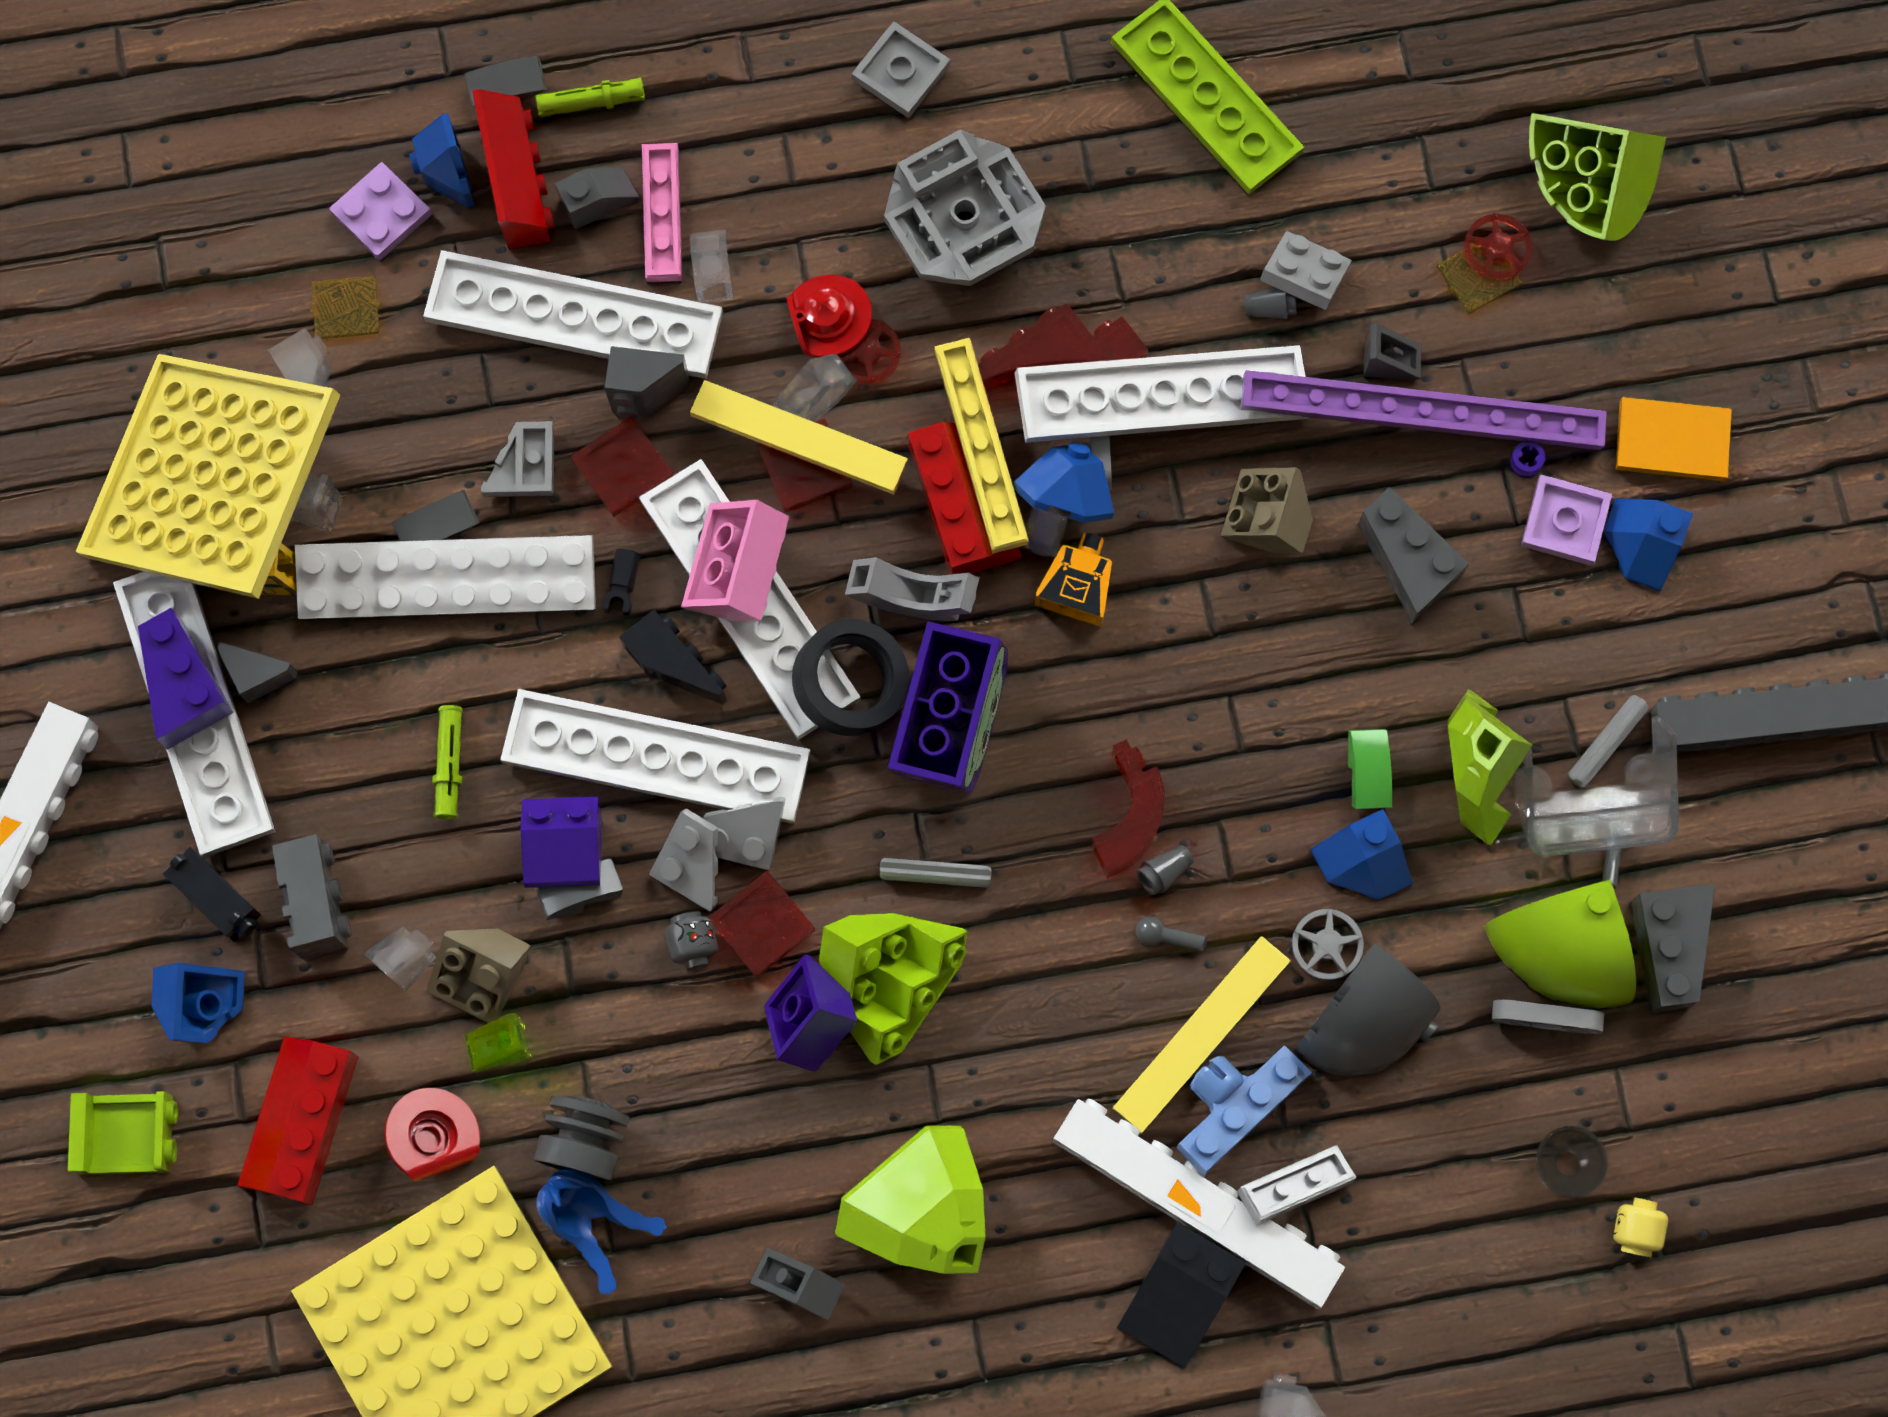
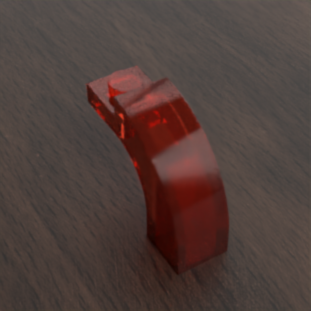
M1127 739L1113 745L1111 755L1130 791L1131 810L1120 824L1092 837L1090 844L1106 878L1129 868L1146 853L1156 837L1164 812L1165 793L1158 767L1156 766L1143 772L1142 768L1146 767L1144 759L1137 747L1131 749Z

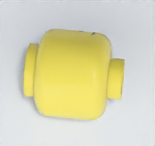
M1634 1197L1633 1205L1624 1204L1619 1207L1613 1237L1618 1244L1622 1245L1621 1251L1652 1257V1252L1660 1251L1663 1248L1668 1217L1664 1212L1656 1210L1658 1202Z

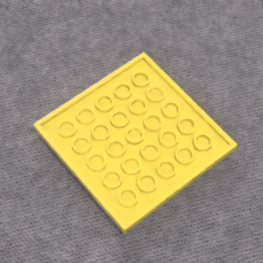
M158 354L76 553L84 558L259 599L340 394L333 388Z
M495 1166L482 1172L291 1290L362 1417H535L613 1368L609 1358Z

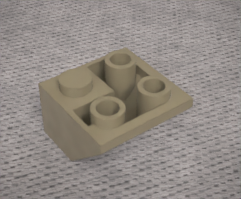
M1296 467L1241 469L1221 536L1225 539L1275 554H1303L1313 518L1301 470Z
M498 928L446 931L442 937L426 992L493 1025L522 974L531 945Z

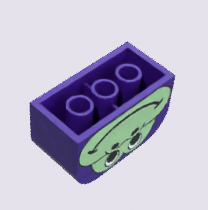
M927 621L888 769L895 775L968 794L973 791L982 769L1007 672L1008 649L1001 639Z

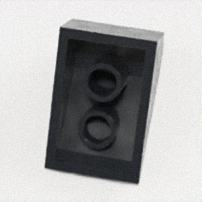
M1177 1222L1117 1328L1185 1368L1246 1262Z

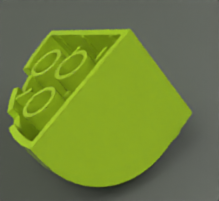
M1532 113L1529 127L1530 158L1535 162L1539 177L1537 183L1550 206L1555 207L1567 219L1566 222L1592 237L1616 241L1629 234L1643 216L1653 194L1666 137Z
M1611 880L1595 883L1527 904L1494 918L1484 926L1489 941L1508 969L1511 968L1528 984V987L1554 1001L1559 1000L1578 1005L1581 1008L1595 1009L1628 1005L1635 997L1636 971L1632 947Z

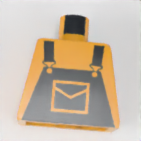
M1083 533L1078 549L1063 545L1036 592L1034 606L1101 627L1112 566L1110 559L1099 556L1104 539L1092 533Z

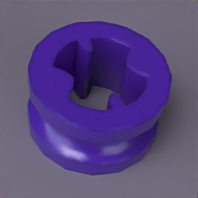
M1533 441L1519 443L1510 456L1512 471L1521 477L1529 478L1535 476L1545 462L1543 448ZM1522 452H1527L1526 456L1530 453L1534 455L1535 459L1531 467L1528 466V462L1523 465L1519 461L1523 455Z

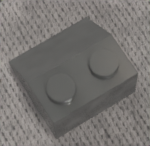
M611 346L604 388L612 413H616L619 417L625 419H637L638 416L648 417L689 387L690 377L684 354Z

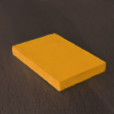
M1622 397L1619 404L1615 470L1725 482L1728 478L1732 409Z

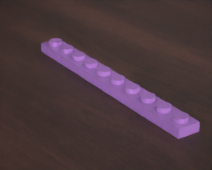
M1246 370L1243 374L1241 410L1515 441H1533L1541 444L1601 450L1605 446L1606 411L1249 370Z

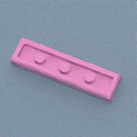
M678 143L642 144L646 283L682 281Z

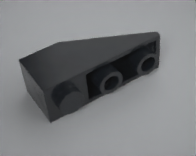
M652 610L619 637L623 648L645 674L723 705L727 702L723 691L727 687L724 681L714 670L708 673L700 664L703 657L690 642L684 645L676 636L680 630L669 616L665 615L661 618L655 610Z

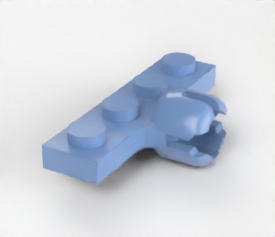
M1285 1045L1250 1076L1242 1075L1224 1056H1217L1211 1059L1208 1067H1202L1195 1075L1190 1084L1191 1090L1209 1107L1211 1114L1189 1133L1176 1148L1203 1176L1311 1075L1312 1072Z

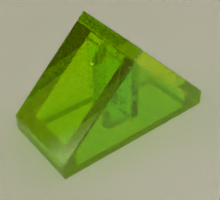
M509 1013L464 1034L472 1071H480L531 1057L524 1022L517 1013Z

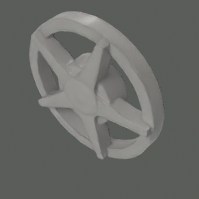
M1321 909L1308 914L1299 922L1292 936V952L1297 964L1305 973L1316 979L1329 981L1348 975L1357 966L1363 954V937L1358 925L1348 915L1337 910ZM1327 916L1325 929L1317 934L1302 930L1310 920ZM1333 917L1344 921L1352 929L1354 935L1341 936L1337 931L1333 930ZM1299 936L1312 942L1314 955L1308 964L1304 962L1299 952ZM1357 941L1355 958L1346 968L1340 955L1343 945ZM1320 959L1325 961L1333 960L1341 971L1326 974L1315 971L1311 967Z

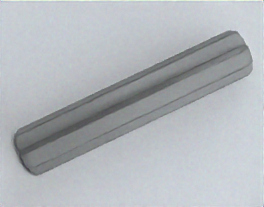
M1636 695L1629 697L1568 772L1567 776L1574 785L1580 788H1585L1648 711L1649 707L1645 700Z
M883 858L880 862V878L883 880L985 888L991 884L992 870L989 866Z

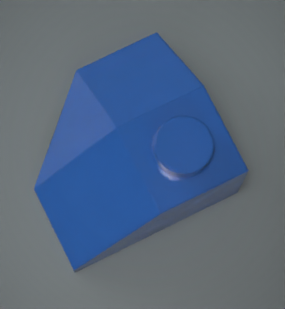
M449 113L442 114L412 138L415 152L409 153L414 174L421 173L426 186L467 208L476 207L456 132Z
M1079 442L1051 447L1013 484L1014 490L1032 507L1047 512L1049 506L1062 511L1071 512L1069 519L1086 523L1112 519L1114 515L1103 462L1090 451L1088 446Z
M1615 498L1602 534L1608 546L1611 545L1620 563L1618 566L1624 578L1660 592L1682 547L1693 513L1659 500Z
M1383 809L1348 825L1310 849L1328 884L1362 893L1365 897L1379 901L1413 884L1401 842Z
M174 963L153 968L151 1007L169 1040L199 1044L209 1043L218 1034L217 1030L228 1019H233L243 1009L245 971L184 963Z

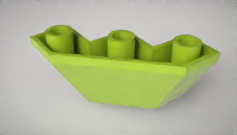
M1467 690L1448 719V733L1460 823L1486 844L1492 845L1511 816V813L1499 805L1496 800L1533 745L1494 717L1498 712L1496 708L1473 691Z
M895 913L849 915L823 927L819 955L820 966L850 994L857 1022L850 1033L870 1062L878 1065L903 1052L961 967L966 955L965 945L968 931L955 926Z
M925 1126L842 1197L835 1234L895 1264L942 1274L978 1273L985 1242L984 1195L964 1129L961 1126Z

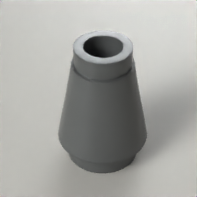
M1276 287L1244 295L1246 317L1288 320V316L1297 315L1296 297Z
M1179 845L1176 848L1141 862V867L1136 870V876L1142 887L1150 895H1155L1158 892L1164 893L1194 863V860L1189 850L1185 846Z

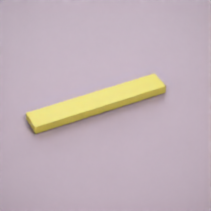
M966 338L935 346L936 358L992 554L1028 545L1029 540L971 340Z
M704 380L690 411L691 416L893 495L908 463V458L706 380Z
M1261 936L1112 1109L1127 1122L1138 1128L1142 1134L1291 960Z

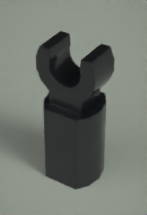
M616 549L609 581V587L612 590L603 599L605 613H610L612 603L618 600L624 603L623 615L629 616L631 613L632 603L628 595L629 592H633L640 554L636 551Z

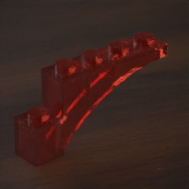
M1066 303L1059 309H1056V307L1048 309L1040 316L1039 322L1030 329L1024 327L1015 332L1009 339L1010 342L1001 349L995 347L986 352L981 357V363L978 364L985 391L987 392L1000 385L1016 381L1015 371L1017 368L1147 358L1148 348L1122 316L1114 322L1111 320L1105 321L1095 329L1094 336H1092Z

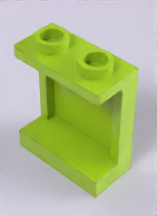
M157 1091L156 1094L92 1096L88 1093H71L68 1172L77 1175L171 1173V1163H175L177 1159V1143L175 1139H172V1124L177 1123L179 1115L178 1103L173 1101V1095L165 1091Z

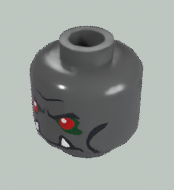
M700 911L687 912L672 917V924L667 926L664 932L672 962L685 964L687 970L709 965L708 958L715 955L718 951L711 919L701 916Z

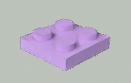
M383 162L379 163L329 208L331 214L379 261L432 215L430 208Z
M1540 475L1535 488L1521 547L1593 566L1612 494Z

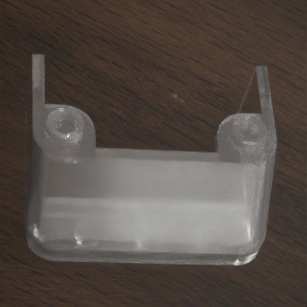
M1653 716V753L1638 754L1627 762L1624 769L1623 785L1552 792V783L1549 775L1542 768L1533 766L1532 749H1530L1513 774L1512 783L1525 839L1532 851L1540 856H1556L1662 844L1673 839L1679 829L1676 732L1660 716Z

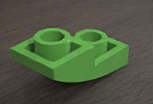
M1348 730V767L1352 769V807L1355 809L1392 808V771L1387 730Z

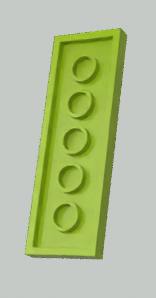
M1159 0L1111 37V44L1248 195L1303 153L1304 146L1170 0Z

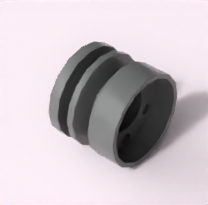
M551 1096L549 1106L565 1112L564 1117L546 1114L544 1120L550 1125L559 1128L560 1131L558 1136H539L533 1161L558 1170L576 1169L586 1172L596 1180L612 1182L619 1157L603 1149L604 1143L623 1142L625 1136L609 1130V1126L627 1127L630 1117L618 1112L606 1103L581 1096Z

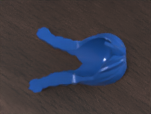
M561 1169L553 1173L538 1192L536 1206L541 1220L557 1237L574 1244L576 1249L582 1252V1256L589 1262V1266L597 1272L599 1278L598 1289L602 1294L610 1295L616 1289L617 1283L612 1275L608 1258L605 1257L597 1244L596 1238L591 1234V1219L605 1216L608 1220L618 1225L626 1226L630 1229L648 1231L655 1236L662 1235L663 1230L667 1228L664 1219L660 1217H643L640 1213L630 1210L626 1205L618 1203L614 1198L610 1197L603 1185L594 1177L576 1169Z

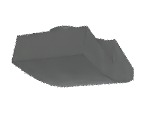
M538 56L501 62L465 73L473 108H475L472 90L475 89L520 97V100L547 91L540 57Z
M461 490L392 521V524L400 541H429L450 538L479 524V520L465 490Z
M612 859L601 861V885L535 887L546 920L583 913L585 905L621 898L623 892Z

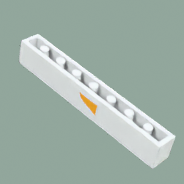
M48 702L0 799V929L3 923L6 924L11 919L15 910V903L13 902L19 890L25 888L31 878L32 869L30 867L36 855H40L44 851L49 839L47 833L53 820H58L65 808L64 798L70 786H74L79 780L82 772V766L80 765L86 753L93 750L98 740L97 730L99 726L91 719L51 702Z
M1088 1098L1085 1103L1080 1099L1076 1101L1053 1138L1054 1144L1198 1235L1246 1262L1247 1266L1315 1309L1322 1308L1345 1269V1266L1338 1263L1340 1256L1323 1245H1320L1318 1249L1304 1241L1307 1235L1290 1224H1286L1283 1228L1270 1219L1256 1226L1244 1203L1237 1199L1239 1195L1234 1188L1223 1182H1220L1218 1186L1211 1183L1189 1161H1186L1185 1165L1173 1159L1171 1156L1174 1152L1164 1144L1156 1140L1149 1144L1138 1137L1141 1131L1129 1122L1121 1119L1119 1123H1116L1105 1116L1108 1110L1092 1099Z

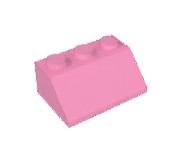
M759 500L711 503L681 607L686 610L736 622L761 621L767 606L771 582L776 573L780 549L786 536L789 516Z

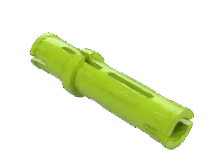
M641 77L610 83V80L602 81V84L591 87L536 95L540 118L606 106L607 109H612L617 104L645 100Z
M443 705L438 708L436 774L432 776V785L436 786L433 817L441 820H454L458 818V787L462 786V776L459 775L463 708L455 705Z

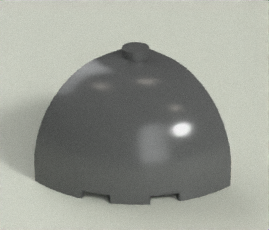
M1374 943L1293 1052L1313 1067L1330 1074L1348 1077L1374 1074L1399 1061L1418 1039L1426 1043L1438 1027V1024L1433 1019L1439 1013L1441 1007L1434 994L1416 975Z

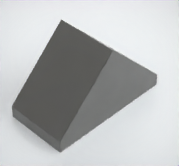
M1377 323L1372 324L1364 343L1363 377L1420 379L1421 344Z
M222 642L219 643L217 648L239 694L247 703L295 680L298 674L291 663Z

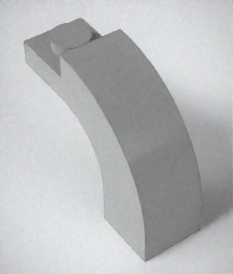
M877 557L853 560L845 595L864 604L892 613L928 620L957 621L959 614L971 613L976 600L979 577L970 573L942 576L925 575L901 569Z

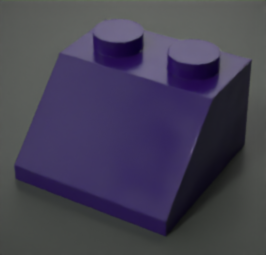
M598 796L522 800L520 831L524 888L601 885L603 821Z
M805 954L764 1004L777 1060L814 1072L832 1055L837 1045L847 1033L852 1031L857 1022L850 994L811 956Z

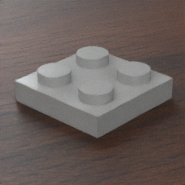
M893 21L851 75L854 82L907 118H910L951 66V59Z
M1286 231L1264 268L1260 281L1326 310L1352 260L1334 250H1328L1303 236Z

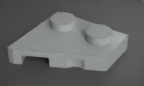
M553 421L515 423L508 436L507 445L501 449L495 460L496 465L487 482L484 481L481 486L483 497L553 496Z
M778 797L769 802L755 805L750 803L737 806L732 810L726 811L722 809L706 813L703 819L718 827V846L715 849L716 857L769 870L772 866L786 798Z
M684 809L680 812L649 873L650 876L710 912L718 903V896H715V876L718 874V859L715 855V849L718 846V827L690 810Z

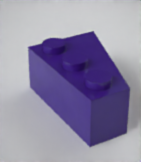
M172 608L138 626L155 735L159 743L168 750L234 713L183 620Z

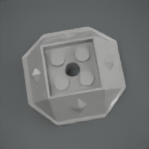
M958 130L897 163L884 214V221L920 279L971 286L1033 252L1046 205L1009 147L974 137V134ZM961 212H969L974 217L970 220H960L956 215Z

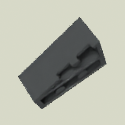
M1390 487L1363 511L1358 522V526L1378 564H1381L1390 581V587L1402 603L1406 611V617L1411 625L1463 576L1469 565L1449 543Z
M317 834L273 845L278 886L283 891L286 906H282L283 917L285 920L289 919L293 935L287 938L289 949L304 961L349 949L346 938L351 937L352 932L347 915L341 916L338 902L343 901V893L339 880L332 878L330 866L335 865V858L330 843H324Z
M1715 884L1640 893L1630 901L1651 1013L1687 1009L1700 1002Z

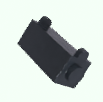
M189 847L183 854H178L171 860V866L163 875L228 938L235 942L239 937L241 939L247 937L258 924L256 920L261 914L198 852Z

